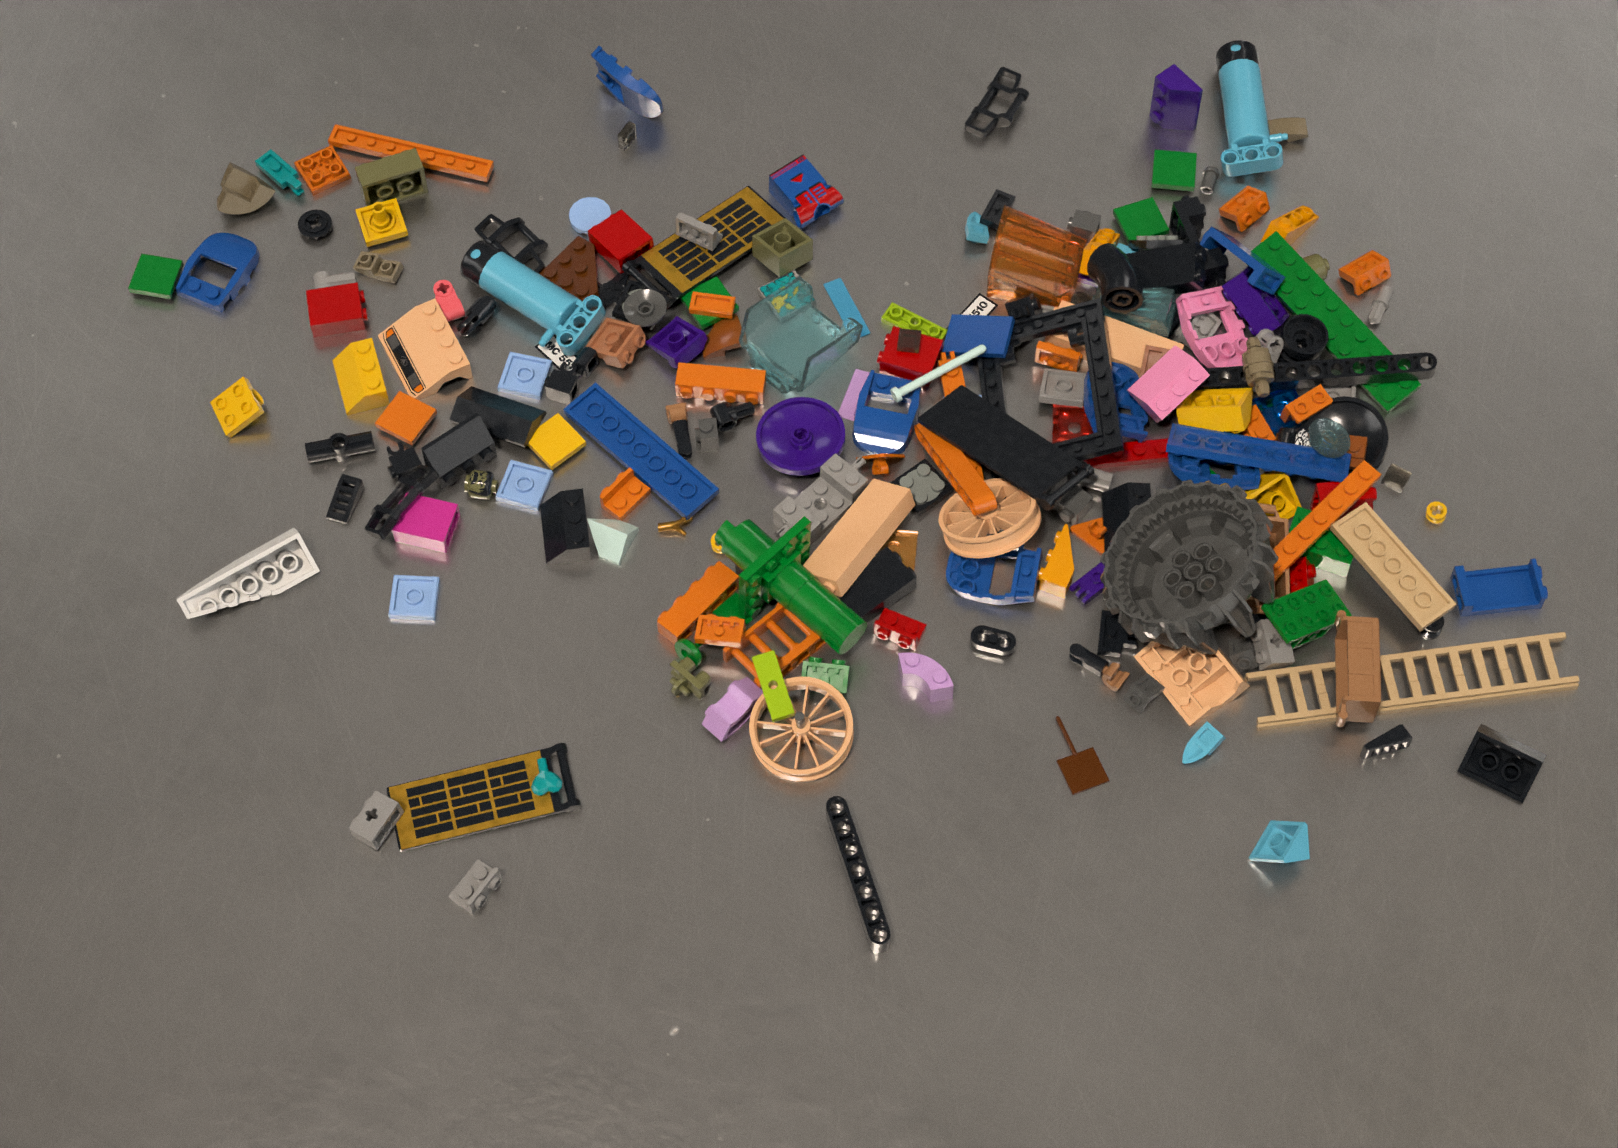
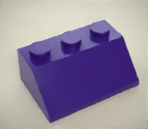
M1173 64L1155 76L1149 116L1154 123H1158L1163 129L1194 131L1197 126L1203 89Z
M1248 265L1229 279L1222 288L1224 289L1225 297L1229 301L1232 300L1235 304L1238 315L1241 318H1245L1248 322L1251 333L1257 336L1263 329L1275 330L1290 315L1275 294H1269L1247 282L1254 271Z

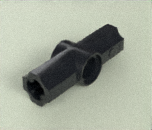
M371 431L352 435L335 433L329 439L305 443L308 463L333 458L337 461H345L351 455L375 451Z

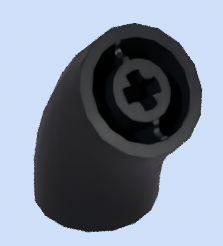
M1106 243L1100 245L1089 258L1087 273L1089 278L1099 286L1103 305L1108 310L1117 313H1128L1139 309L1143 304V287L1136 266L1114 244Z

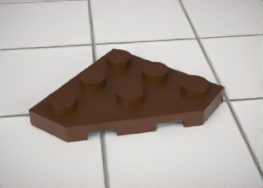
M577 236L539 274L583 301L590 295L599 297L596 249L594 244Z

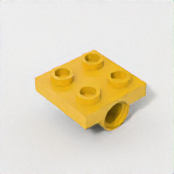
M244 376L210 401L225 435L230 438L264 413L262 408L264 400L262 396L252 388L249 379Z

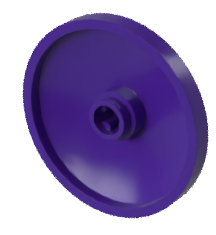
M795 397L775 404L761 417L756 430L757 448L763 460L781 473L796 476L820 472V467L835 453L840 456L846 439L845 426L839 413L829 404L810 397Z

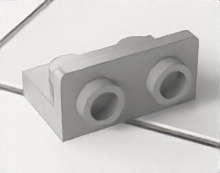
M679 212L675 217L676 235L708 250L713 251L723 238V234L717 232V229L712 225L705 224L690 215Z
M1212 312L1191 316L1192 319L1190 320L1193 330L1197 332L1198 339L1213 336L1222 322ZM1180 325L1174 333L1176 337L1173 341L1182 342L1191 349L1182 333Z
M478 859L450 893L449 899L473 915L477 909H481L484 906L489 893L492 890L495 891L501 884L502 876L500 869L496 866L491 868Z

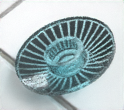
M1319 418L1309 426L1308 439L1310 444L1321 455L1329 458H1339L1349 450V434L1337 421L1329 418Z

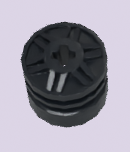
M1308 314L1295 315L1287 320L1280 334L1284 341V347L1278 358L1279 363L1319 360L1328 342V330L1325 324L1318 318Z

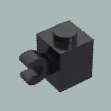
M1032 292L1007 301L1005 307L1008 315L1018 320L1039 314L1041 304L1038 297H1035Z
M563 362L560 365L561 371L553 369L551 375L546 377L544 389L548 399L569 405L574 401L580 389L578 376H576L578 371L577 365H574L572 370L567 371V364Z
M398 442L399 450L396 452L392 451L389 446L387 447L390 466L387 469L391 478H396L397 481L401 477H406L419 465H422L414 448L411 447L404 450L401 442Z

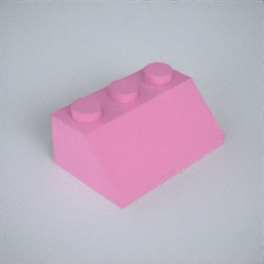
M1175 345L1126 391L1158 423L1207 379L1210 374L1195 358Z

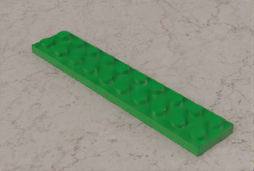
M1277 231L1251 250L1285 276V279L1274 294L1294 316L1299 314L1312 315L1325 324L1328 330V342L1325 349L1335 359L1393 355ZM1404 365L1398 366L1401 370H1407ZM1384 367L1376 368L1379 372L1386 371ZM1356 368L1353 370L1356 373L1364 372L1360 368ZM1418 380L1359 384L1386 414L1421 388V383Z

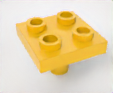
M396 198L375 202L372 205L355 209L367 247L408 236Z

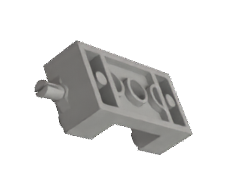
M836 453L820 467V477L798 497L792 499L788 495L773 509V523L779 527L775 532L776 537H782L805 516L811 521V546L843 517L868 486V479L858 472V469L866 464L865 459L859 456L850 464ZM822 502L827 507L825 509H817L815 505Z

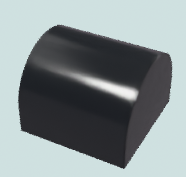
M585 347L572 363V367L577 365V373L585 378H588L599 365L596 350L590 347Z

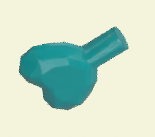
M546 758L538 759L539 773L532 782L531 788L533 793L541 796L547 792H559L562 788V780L554 772L548 770Z

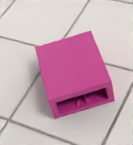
M418 495L402 513L401 519L391 530L395 542L447 553L460 518L458 504Z

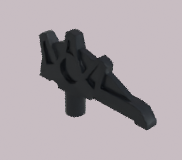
M625 272L622 274L618 273L612 280L603 285L598 282L599 298L605 311L607 306L617 304L626 287L629 274L627 275Z

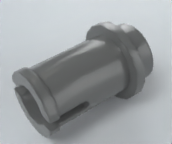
M1208 166L1203 171L1204 178L1200 190L1202 193L1209 195L1214 192L1216 179L1219 178L1220 174L1216 167Z

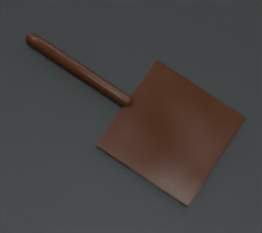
M1056 716L1055 719L1072 752V755L1059 759L1056 762L1072 795L1110 782L1094 748L1091 747L1077 753L1060 717Z

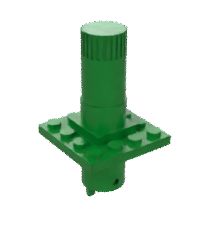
M804 516L777 541L773 540L750 519L741 522L736 527L726 520L718 529L715 541L718 546H722L721 552L743 571L739 574L738 615L745 620L749 617H756L761 611L762 606L766 603H771L775 599L840 655L849 651L861 639L866 631L867 622L803 566L810 556L811 521Z

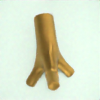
M682 517L676 521L658 523V531L672 530L685 536L687 533L681 526L693 518L691 517L686 520V517Z

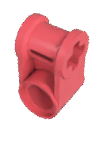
M447 280L436 282L433 287L435 299L446 320L451 322L465 317L464 308L451 282Z

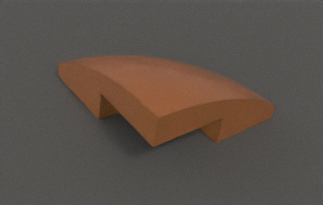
M733 314L732 319L724 318L713 325L709 334L706 335L707 341L703 350V358L707 360L725 356L726 350L746 346V340L737 314Z

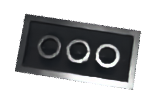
M471 386L457 396L449 420L451 423L458 425L470 416L478 413L492 437L525 448L547 413L544 410Z

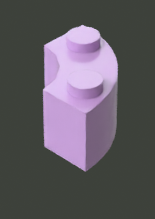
M898 653V669L902 686H912L920 689L926 694L930 703L953 699L954 686L947 671L938 662L918 653Z
M748 677L739 681H733L727 689L728 692L716 704L710 705L705 711L706 716L702 725L721 742L737 732L750 719L756 701L763 694L762 689Z

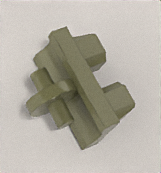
M688 656L680 662L674 659L670 663L672 667L670 673L673 676L669 681L673 685L671 693L675 696L681 693L688 696L691 692L701 700L705 696V689L711 683V677L705 671H701L694 677L691 672L696 669V665Z

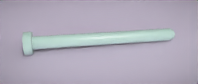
M979 345L900 388H891L890 393L897 403L902 401V396L983 354L986 351L985 345Z

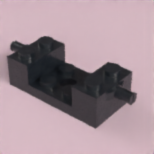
M1188 195L1183 196L1181 200L1173 202L1169 229L1172 235H1178V239L1186 240V243L1196 241L1200 244L1198 238H1200L1201 231L1204 228L1203 220L1204 216H1206V208L1203 203H1200L1198 196L1191 198ZM1220 247L1206 250V281H1204V290L1223 286L1226 283V269L1229 267V261L1227 256L1223 255Z

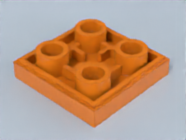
M332 145L294 162L295 168L313 196L351 179L349 171Z
M399 391L375 422V426L413 446L436 416L437 410Z

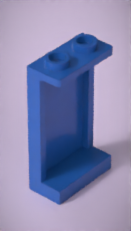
M1212 226L1203 235L1200 242L1202 247L1208 250L1220 247L1223 255L1228 249L1254 269L1247 280L1251 285L1273 295L1285 279L1284 275L1234 237Z
M1536 558L1530 559L1527 565L1465 571L1463 565L1454 566L1450 577L1460 617L1541 609L1545 599L1548 598L1547 587L1543 586L1541 580L1542 569L1541 566L1537 565Z

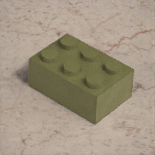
M416 148L355 167L360 192L366 206L394 198L397 199V202L429 193L424 167Z

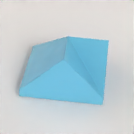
M1270 820L1249 859L1251 861L1290 863L1310 859L1308 825L1305 822Z

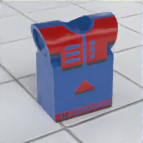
M804 154L769 175V193L791 217L793 216L800 230L815 222L819 216L831 212L844 203L840 192L831 185H827L826 180Z

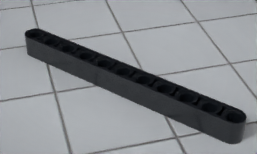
M1424 352L1273 363L1275 380L1269 386L1270 391L1314 388L1320 384L1322 387L1425 380L1430 379L1434 375L1437 359L1433 354ZM1427 363L1431 368H1423L1421 364ZM1405 365L1409 369L1401 370L1398 366ZM1243 366L1205 368L1210 374L1205 379L1208 383L1199 385L1195 389L1252 388L1253 392H1256L1255 387L1248 386L1247 382L1241 379L1245 377ZM1384 367L1386 371L1379 372L1376 368ZM1356 368H1360L1364 372L1356 373L1353 370ZM1339 370L1341 374L1334 375L1331 373V371ZM1314 371L1317 372L1319 375L1316 377H1312L1308 373ZM1294 373L1297 377L1289 378L1286 375ZM1221 378H1227L1230 381L1228 383H1222L1219 380Z

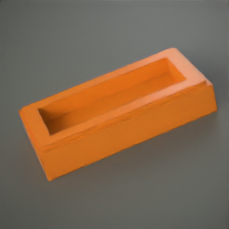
M693 291L689 314L732 319L736 297Z

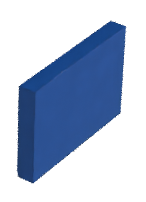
M952 314L942 352L949 356V351H954L955 356H960L979 345H985L986 351L977 357L1006 358L1015 319L1013 316Z

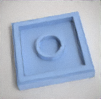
M510 352L497 387L498 392L540 400L544 391V381L549 376L552 367V360Z
M510 460L495 496L496 500L539 511L553 477V471Z
M394 575L388 614L389 619L435 621L440 578L434 576Z

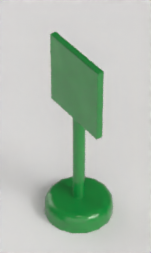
M735 592L718 606L712 614L719 617L735 616L743 619L738 615L739 594ZM751 617L747 618V619L745 620V625L747 626V625H748L749 623H751L756 617H754V618H751ZM685 638L679 639L675 643V651L681 660L688 656L695 663L696 667L701 664L702 655L698 648L703 644H694Z

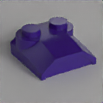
M676 316L669 324L647 340L646 345L666 358L671 367L678 368V362L688 363L704 350L707 336L704 331Z

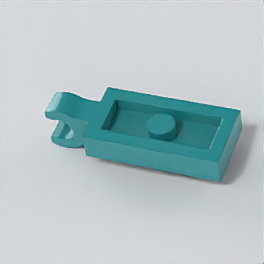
M272 149L255 160L256 166L282 189L289 186L297 197L304 193V190L301 188L302 183L298 180V172Z

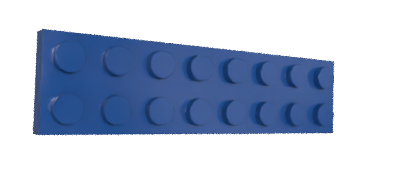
M596 382L563 409L564 414L623 466L627 469L629 467L632 468L634 475L651 488L654 493L682 517H686V520L694 516L719 494L717 486Z
M1172 423L1166 446V452L1177 456H1193L1200 460H1216L1223 464L1233 463L1239 464L1242 467H1256L1264 471H1279L1287 475L1296 474L1310 479L1319 478L1331 482H1342L1348 476L1351 454L1345 453L1337 458H1331L1322 455L1321 452L1319 453L1313 447Z

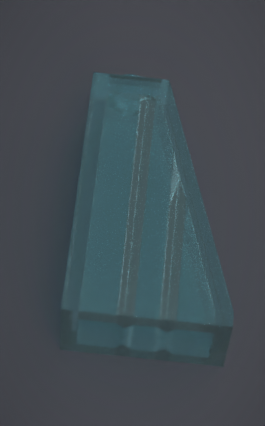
M1099 286L1097 287L1096 294L1092 296V300L1101 299ZM1143 288V304L1139 309L1128 313H1117L1108 310L1103 305L1104 315L1151 333L1169 336L1177 307L1174 289Z

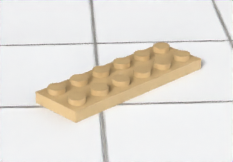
M1366 502L1331 525L1330 530L1419 631H1422L1455 608L1456 603Z

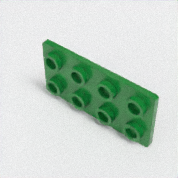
M1327 580L1277 598L1269 604H1263L1261 607L1285 643H1291L1292 650L1324 637L1335 625L1334 621L1339 610H1344L1346 616H1352Z

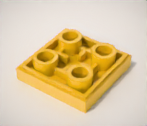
M557 413L537 428L527 445L553 470L585 447L586 441Z

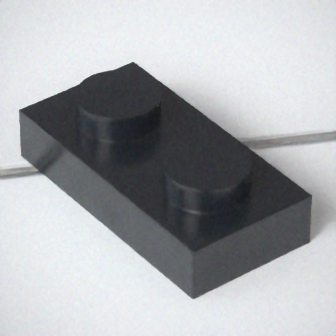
M996 189L980 217L979 223L999 231L1015 202L1016 196Z

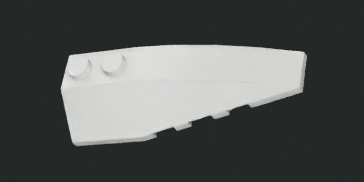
M292 528L220 569L176 598L186 618L190 619L215 612L222 608L237 606L247 601H255L265 596L280 594L320 572L299 532Z

